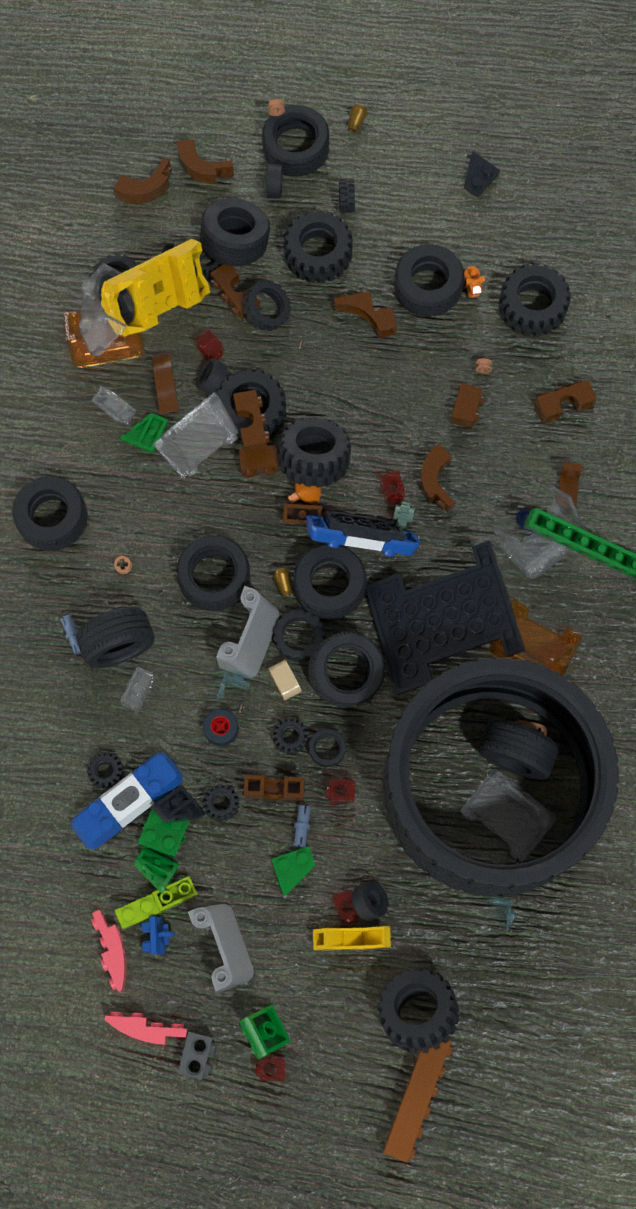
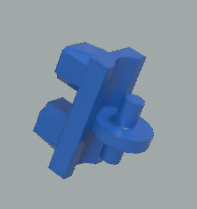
M149 917L150 920L141 923L142 932L150 933V940L143 941L142 943L143 952L163 955L165 954V945H169V937H174L175 932H169L168 924H164V917Z

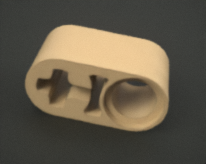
M286 660L268 668L284 701L302 692Z

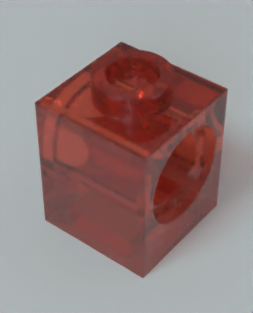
M210 330L195 340L196 348L207 361L211 358L219 360L223 356V344Z
M399 471L381 475L380 483L386 502L391 501L395 503L401 501L405 496V489ZM396 486L398 490L391 491L388 487Z
M331 780V786L327 785V797H331V803H354L355 780ZM336 788H345L346 794L344 796L336 795Z
M352 890L333 896L341 921L345 920L346 923L356 920V915H358L354 907L349 913H345L341 909V905L344 902L352 904Z
M260 1059V1063L256 1064V1076H260V1081H285V1059ZM269 1063L274 1064L277 1069L276 1074L273 1076H268L265 1073V1066Z

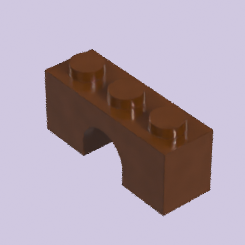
M223 264L210 273V283L215 290L218 289L220 291L223 301L226 304H230L233 314L236 317L239 316L243 321L247 319V315L243 312L244 306H242L243 295L247 290L243 292L232 290L239 283V274L232 266ZM256 297V305L258 310H260V301Z
M579 380L574 382L572 386L566 388L562 386L549 394L548 392L540 394L536 398L534 405L542 424L560 418L562 414L560 403L569 402L574 405L576 412L593 407L597 398L589 380L583 382Z
M256 390L233 394L237 417H247L253 421L251 426L241 429L244 452L249 453L267 449V442H270L268 430L264 431L263 427L266 424L265 414L260 413V407H263L261 396H257Z
M245 775L243 795L244 798L304 801L305 778L285 777L284 779H270L265 776Z

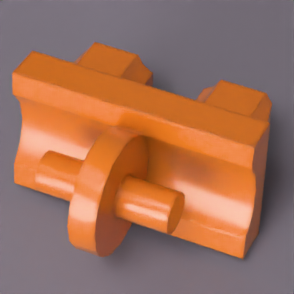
M470 266L464 272L465 281L463 284V289H467L468 298L480 296L482 293L481 285L485 282V277H480L479 269L475 266Z

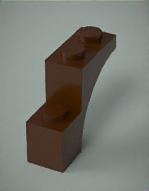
M360 291L353 295H340L334 298L335 313H353L364 318L373 326L378 339L396 335L397 325L393 309L383 307L374 311L370 291Z

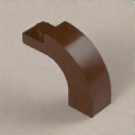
M194 139L177 141L180 164L191 178L206 184H217V178L219 177L228 178L234 176L233 160L207 162L197 155Z
M163 157L154 174L144 180H133L121 175L114 187L115 198L131 204L148 203L159 198L169 188L168 178L172 172L170 160Z
M162 352L153 355V370L160 414L177 412L179 410L171 353Z
M439 443L429 452L423 462L420 485L427 502L430 504L436 500L437 506L448 513L454 508L455 502L440 487L437 476L451 463L452 456Z

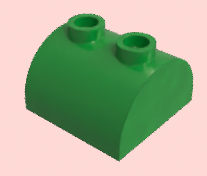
M273 1005L239 1022L241 1031L247 1037L251 1045V1051L258 1060L291 1042Z

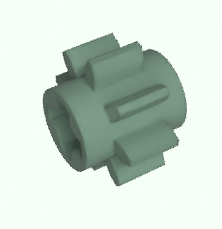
M402 501L401 506L396 505L393 519L398 520L399 525L406 526L407 522L412 523L415 509L410 508L411 503Z

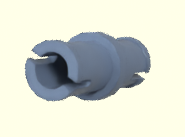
M66 615L60 618L66 632V640H69L74 655L80 654L81 652L76 640L78 630L72 615Z
M304 805L298 806L297 823L294 825L296 832L293 846L298 847L300 845L299 847H306L307 831L310 830L309 816L311 807L307 806L305 808Z

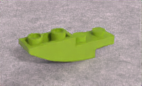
M190 876L168 885L163 893L159 892V890L154 891L146 897L115 910L114 913L121 929L124 930L197 895Z

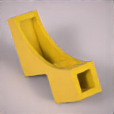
M390 926L313 929V950H367L391 947Z

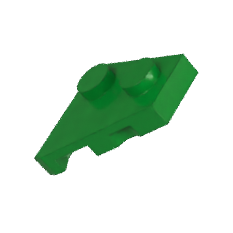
M150 413L142 422L133 426L130 432L126 435L123 434L120 440L154 454L169 421L166 418Z
M309 846L271 859L284 897L316 866Z
M146 848L142 849L134 863L135 867L161 893L165 891L180 865Z

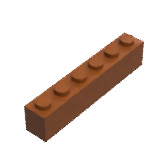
M449 1040L446 1044L441 1042L439 1049L434 1050V1047L430 1048L428 1053H422V1050H420L383 1153L408 1163L409 1159H413L417 1149L414 1143L416 1138L420 1139L424 1127L421 1124L423 1118H428L431 1110L429 1102L431 1097L435 1098L439 1086L436 1085L438 1077L442 1078L446 1066L443 1063L445 1058H449L453 1046L450 1044L452 1040Z

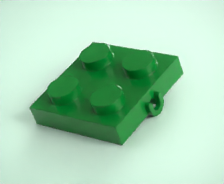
M151 809L147 822L145 821L144 827H142L143 831L138 845L176 858L181 843L184 844L186 839L185 833L190 820L164 823L156 812Z

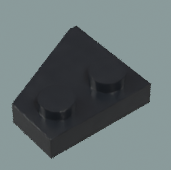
M473 151L470 157L464 189L478 198L499 175L500 170Z
M182 785L152 807L164 823L202 819L206 815L204 810Z

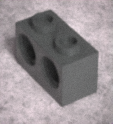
M188 1032L178 1074L203 1080L204 1076H208L211 1066L208 1063L209 1055L214 1054L216 1043L213 1042L214 1038ZM200 1039L206 1043V1048L203 1052H198L195 1048V1043ZM194 1060L198 1061L201 1065V1069L197 1073L190 1070V1063Z

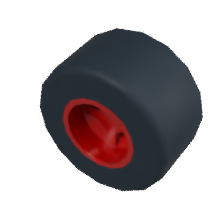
M226 709L211 711L203 722L205 737L216 746L229 745L238 735L239 726L237 719L232 712Z

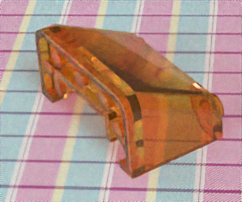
M79 312L64 313L66 341L72 363L76 367H88L138 358L145 352L142 332L124 337L115 332L108 318L84 321L83 315Z
M514 600L512 608L526 651L506 657L500 639L491 643L489 647L491 655L495 658L526 660L535 665L537 663L563 676L581 642L583 634L567 629L563 631L562 635H559L528 619V608Z

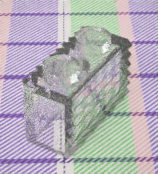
M100 387L92 399V402L97 407H100L116 422L125 425L131 421L137 411L113 391L104 387Z
M136 667L120 699L122 706L137 713L140 712L139 709H142L141 706L144 705L143 702H145L147 695H149L148 692H150V688L154 685L153 682L156 681L153 673Z

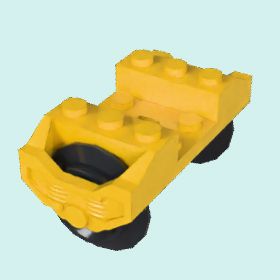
M190 239L180 245L168 243L163 247L160 255L117 276L106 273L101 277L99 299L107 314L108 321L117 334L126 337L130 334L146 331L159 324L158 315L178 305L188 309L200 303L210 293L209 284L202 274L199 258L202 253L201 242Z

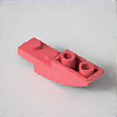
M97 910L92 913L94 918L91 921L95 930L99 929L102 937L99 939L103 948H108L109 950L101 954L103 959L100 962L103 969L109 971L112 977L109 979L113 990L117 989L121 993L125 989L127 974L126 953L118 926L113 925L109 927L103 912Z
M111 1012L110 1016H105V1021L120 1032L149 1043L167 1045V1036L187 1037L188 1029H184V1024H171V1028H165L163 1023L151 1022V1027H148V1018H143V1013H131V1017H123V1012Z

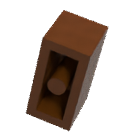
M461 383L450 423L472 429L473 423L478 422L480 412H477L478 406L482 407L485 397L481 395L483 388Z
M269 445L267 449L245 453L244 449H239L242 477L253 478L260 474L270 476L279 472L276 445Z
M284 504L283 523L306 524V516L308 515L324 517V506Z

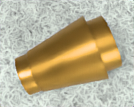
M354 104L351 108L347 128L349 131L357 133L367 116L366 107Z
M288 568L273 571L274 576L272 578L281 596L285 597L293 594L291 572H288Z

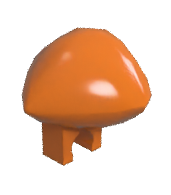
M295 484L296 492L288 497L291 504L301 499L307 504L318 505L321 497V487H306L305 484Z

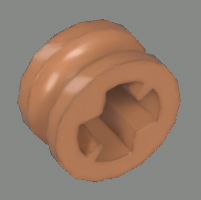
M274 99L268 103L270 115L280 116L285 112L284 102L281 99Z
M490 359L476 360V372L481 374L492 372V361Z
M119 556L114 561V567L120 574H126L132 569V563L128 557ZM121 561H125L128 566H125L126 569L122 570L118 564H121Z

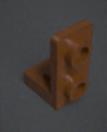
M563 463L560 470L557 503L559 506L576 507L582 464Z

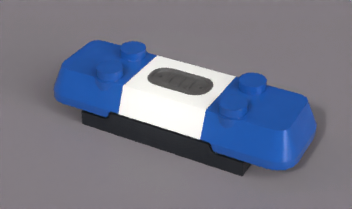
M325 510L324 517L306 516V526L310 538L314 541L326 542L328 546L333 548L345 545L383 551L384 555L394 557V554L412 556L420 546L418 537L412 532L403 530L396 521Z
M158 752L76 814L71 821V826L87 848L97 849L105 842L112 840L148 812L155 803L178 787L183 779L182 773L166 753Z

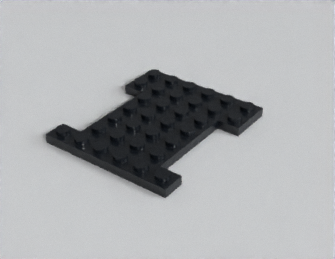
M490 540L472 546L477 565L415 588L406 589L401 573L366 585V592L396 694L400 695L421 688L433 679L429 664L500 639L506 657L526 651Z

